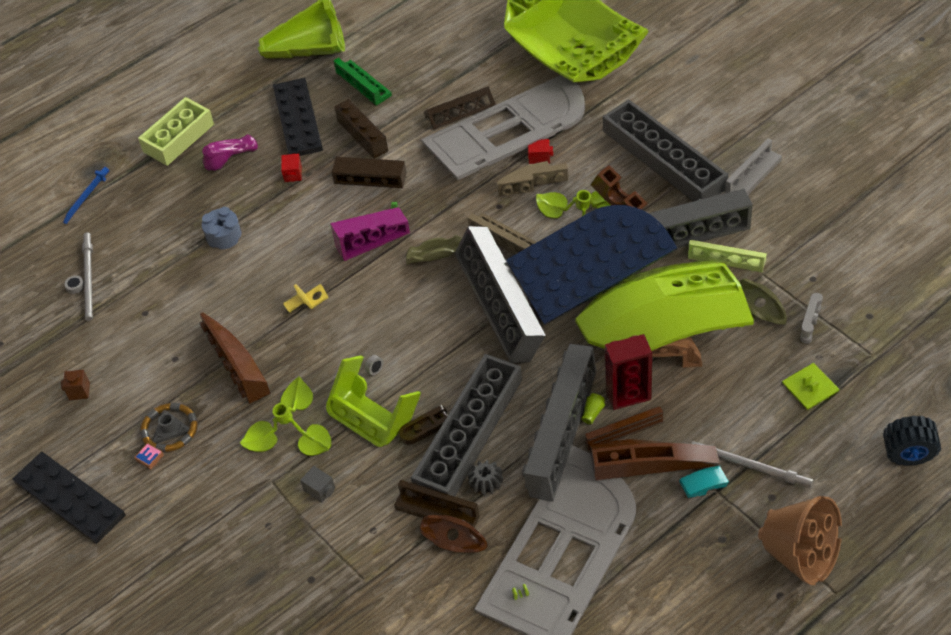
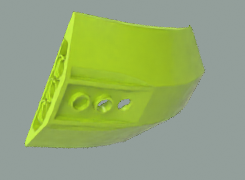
M507 0L504 21L506 31L534 58L572 82L602 79L626 63L648 34V29L618 14L600 0Z
M711 260L672 264L632 275L597 295L575 318L576 324L589 344L605 349V344L612 341L645 334L652 351L696 334L754 325V320L740 282L725 263Z

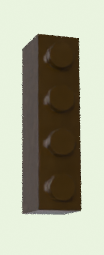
M349 99L334 106L337 121L374 159L388 152L386 136Z
M336 157L332 168L334 184L403 188L407 174L405 161Z

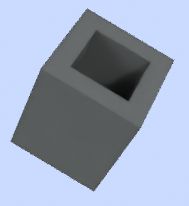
M315 466L300 480L303 491L321 503L326 498H329L335 489L333 478Z

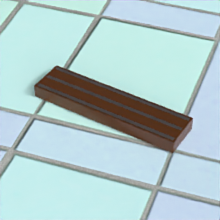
M658 406L585 434V445L589 451V444L616 441L663 423V411Z

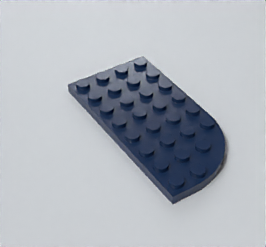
M610 205L585 214L508 258L506 262L545 326L676 251L677 246L665 227L649 213L632 206Z

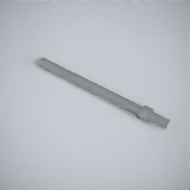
M90 233L83 234L82 244L86 321L93 319L91 270L93 245Z
M692 441V443H691V444L704 445V444H701V443H698V442H695V441ZM716 448L718 458L785 479V482L791 484L798 483L810 488L812 486L813 479L797 475L795 471H785Z

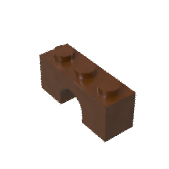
M610 165L598 173L590 184L609 205H626L643 210L648 204L636 191L627 194L621 189L619 182L622 177Z

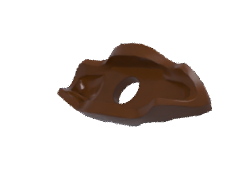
M427 515L421 520L420 533L440 548L453 552L473 553L483 551L488 547L485 538L473 526L461 519L447 515ZM454 528L458 530L459 536L456 540L452 541L448 539L447 534L450 529Z

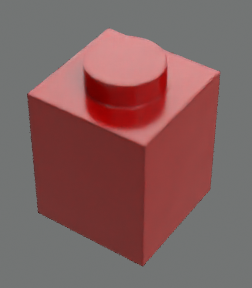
M540 139L528 145L529 164L545 161L550 163V157H553V146H550L549 139Z
M299 153L281 155V171L284 182L302 181V164Z

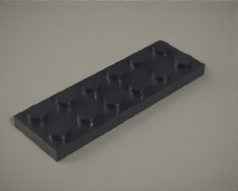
M305 77L273 84L288 154L299 153V156L323 151Z
M42 451L12 478L16 485L95 544L100 542L126 516L122 509Z

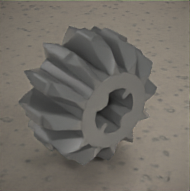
M478 460L477 466L472 465L471 471L468 472L470 487L474 488L476 493L482 491V494L485 495L489 491L493 495L494 489L499 490L500 483L503 482L502 469L497 467L495 462L489 464L488 460L485 463H481Z

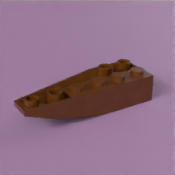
M201 313L202 322H199L204 333L208 332L207 338L210 344H215L216 348L214 349L218 358L222 357L224 359L222 364L225 370L230 372L234 385L237 384L241 397H246L250 404L271 394L267 381L242 343L220 323L205 313Z
M636 439L589 444L595 481L720 465L716 446Z

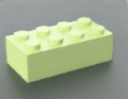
M185 97L138 139L143 153L168 166L214 125L209 109Z

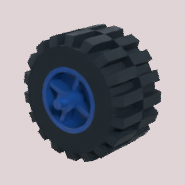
M924 416L902 417L889 423L883 430L887 457L892 463L904 466L923 464L931 461L941 452L937 426L930 418H925Z

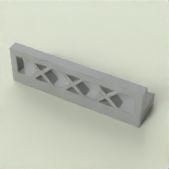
M767 138L726 180L725 193L745 189L749 195L781 162L782 156L771 151V139Z

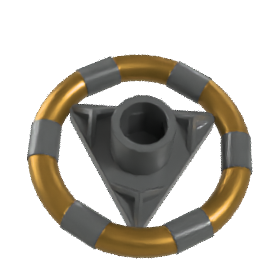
M180 403L160 405L150 411L144 418L140 429L142 441L145 445L149 443L162 452L178 450L188 444L194 437L198 425L196 414L189 407ZM172 410L185 413L188 416L190 428L167 411ZM162 413L158 418V426L153 440H151L148 426L156 416ZM185 435L176 443L169 445L158 444Z

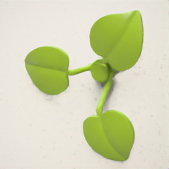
M580 190L577 192L576 197H573L569 205L566 197L561 193L536 194V203L540 212L552 219L560 218L563 211H568L574 203L582 211V216L585 215L590 204L593 208L597 207V209L610 206L597 191L590 194L587 190Z
M298 376L284 391L281 403L273 407L272 412L275 416L273 418L274 427L267 421H258L248 429L240 444L253 452L270 450L277 443V436L274 432L277 431L278 422L280 424L292 423L303 435L298 441V447L307 456H316L328 451L331 448L332 441L330 434L323 426L312 424L305 432L293 420L291 412L294 413L296 409L304 410L308 408L313 400L311 389Z

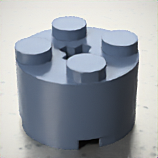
M222 207L203 215L202 229L210 247L228 249L238 243L242 232L238 218L228 207Z

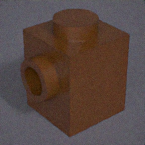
M84 370L64 372V379L61 380V389L65 391L69 401L89 399L90 382Z

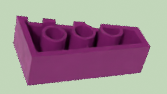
M399 207L330 223L335 247L344 261L410 233L408 220Z

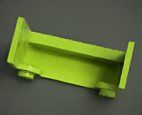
M356 356L342 359L326 403L328 414L378 447L388 445L399 434L400 428L411 421L421 393L417 391L400 396L393 413L365 396L367 383L363 377L358 375L364 357Z

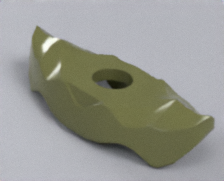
M454 235L449 239L433 238L423 242L420 246H410L406 254V264L409 265L422 261L430 262L449 257L455 253L462 238L458 235Z
M746 278L739 281L750 312L753 315L779 325L787 323L785 309L770 289ZM763 298L766 300V303L763 307H756L755 301Z

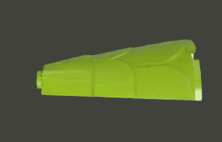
M318 0L284 24H280L259 39V54L264 56V58H293L294 56L304 57L344 52V37L331 0Z

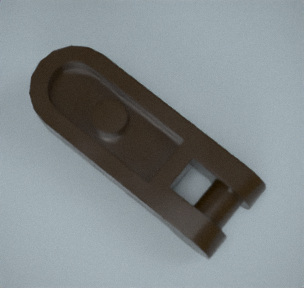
M440 405L406 423L399 430L400 440L404 444L411 445L440 430L448 416L447 409Z

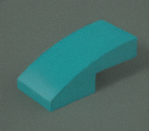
M714 466L681 478L679 483L687 497L690 498L706 495L708 490L726 487L729 481L721 467Z

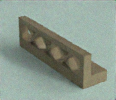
M471 213L467 217L468 226L488 227L496 244L514 255L536 243V241L484 213H481L479 216Z

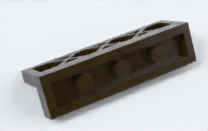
M487 86L427 109L423 113L425 118H429L434 130L486 110L496 104L490 88ZM487 95L490 104L486 106L480 104L481 97ZM465 103H474L473 111L469 112L463 109ZM452 108L460 110L455 118L448 115L449 110ZM441 114L444 116L443 121L436 125L433 116Z
M400 480L398 484L400 494L394 504L395 510L420 518H424L427 515L452 516L469 523L475 528L480 517L477 503Z

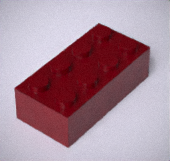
M645 334L634 335L627 339L605 344L606 394L613 410L652 399V350Z

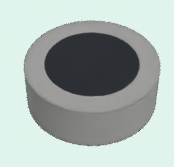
M80 276L69 277L65 281L66 290L71 294L81 292L84 288L83 279Z
M372 355L365 363V371L371 375L378 374L383 367V359L377 355Z

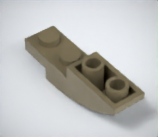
M548 161L515 170L497 181L498 195L527 193L534 191V186L568 181L567 163L549 166Z

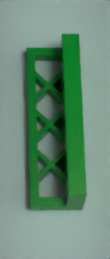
M339 57L333 60L335 72L376 106L392 96L391 91L351 59L346 63Z

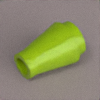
M591 393L586 398L581 420L587 424H593L596 417L605 407V398L599 394Z

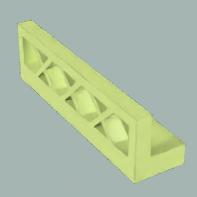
M690 240L688 259L698 261L711 260L725 263L726 266L763 272L767 253Z

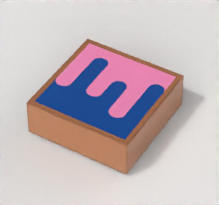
M147 443L134 458L138 463L151 470L164 454L161 450Z

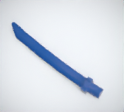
M103 167L101 171H95V179L68 211L63 221L64 224L69 222L99 182L106 181L105 176L109 172L107 167Z

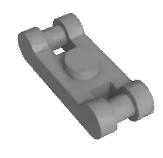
M813 293L811 295L803 320L800 340L805 344L812 341L813 325L817 324L818 313L821 311L823 296L820 293Z

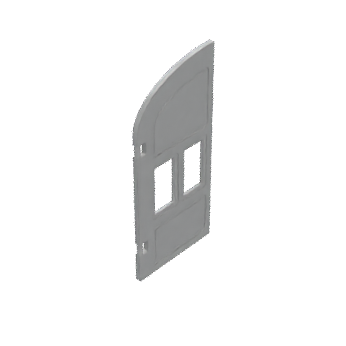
M560 75L421 139V141L457 180H460L485 166H490L528 148L529 144L540 139H547L562 130L576 125L584 115V95L577 82H572ZM505 109L515 116L483 132H480L473 125ZM521 123L530 130V132L497 147L488 140V138Z
M572 445L554 501L539 499L475 607V612L524 635H572L635 520V499L622 478L595 481L591 454ZM540 523L559 531L560 534L537 571L517 562V559L536 526ZM619 526H623L621 534H616ZM575 538L595 548L575 584L571 586L551 577L571 539ZM523 584H526L527 589L529 591L528 596L525 595ZM514 587L518 594V599L516 600L512 594V588ZM518 590H521L523 596L522 598L520 597ZM572 612L577 613L572 622L568 621Z

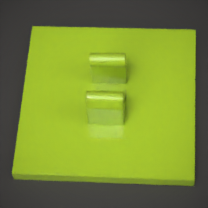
M814 363L782 381V384L807 410L840 390Z

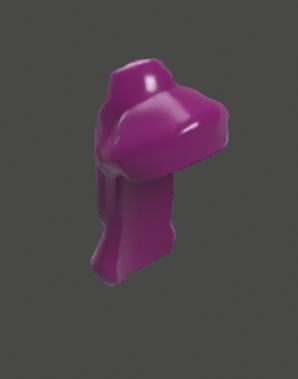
M246 134L238 139L209 143L202 149L203 165L207 170H220L233 154L256 151L258 149L257 141L251 135Z

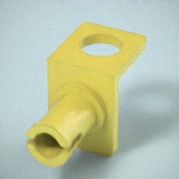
M295 284L294 287L297 295L283 304L290 313L302 304H306L310 309H313L328 299V295L321 284L306 294ZM316 292L322 293L319 299L313 300V295Z

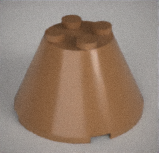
M819 496L780 509H770L764 526L759 530V540H762L765 550L800 580L806 584L816 585V582H823L829 576L838 558L841 546V538H838V526H842L839 508L833 499Z

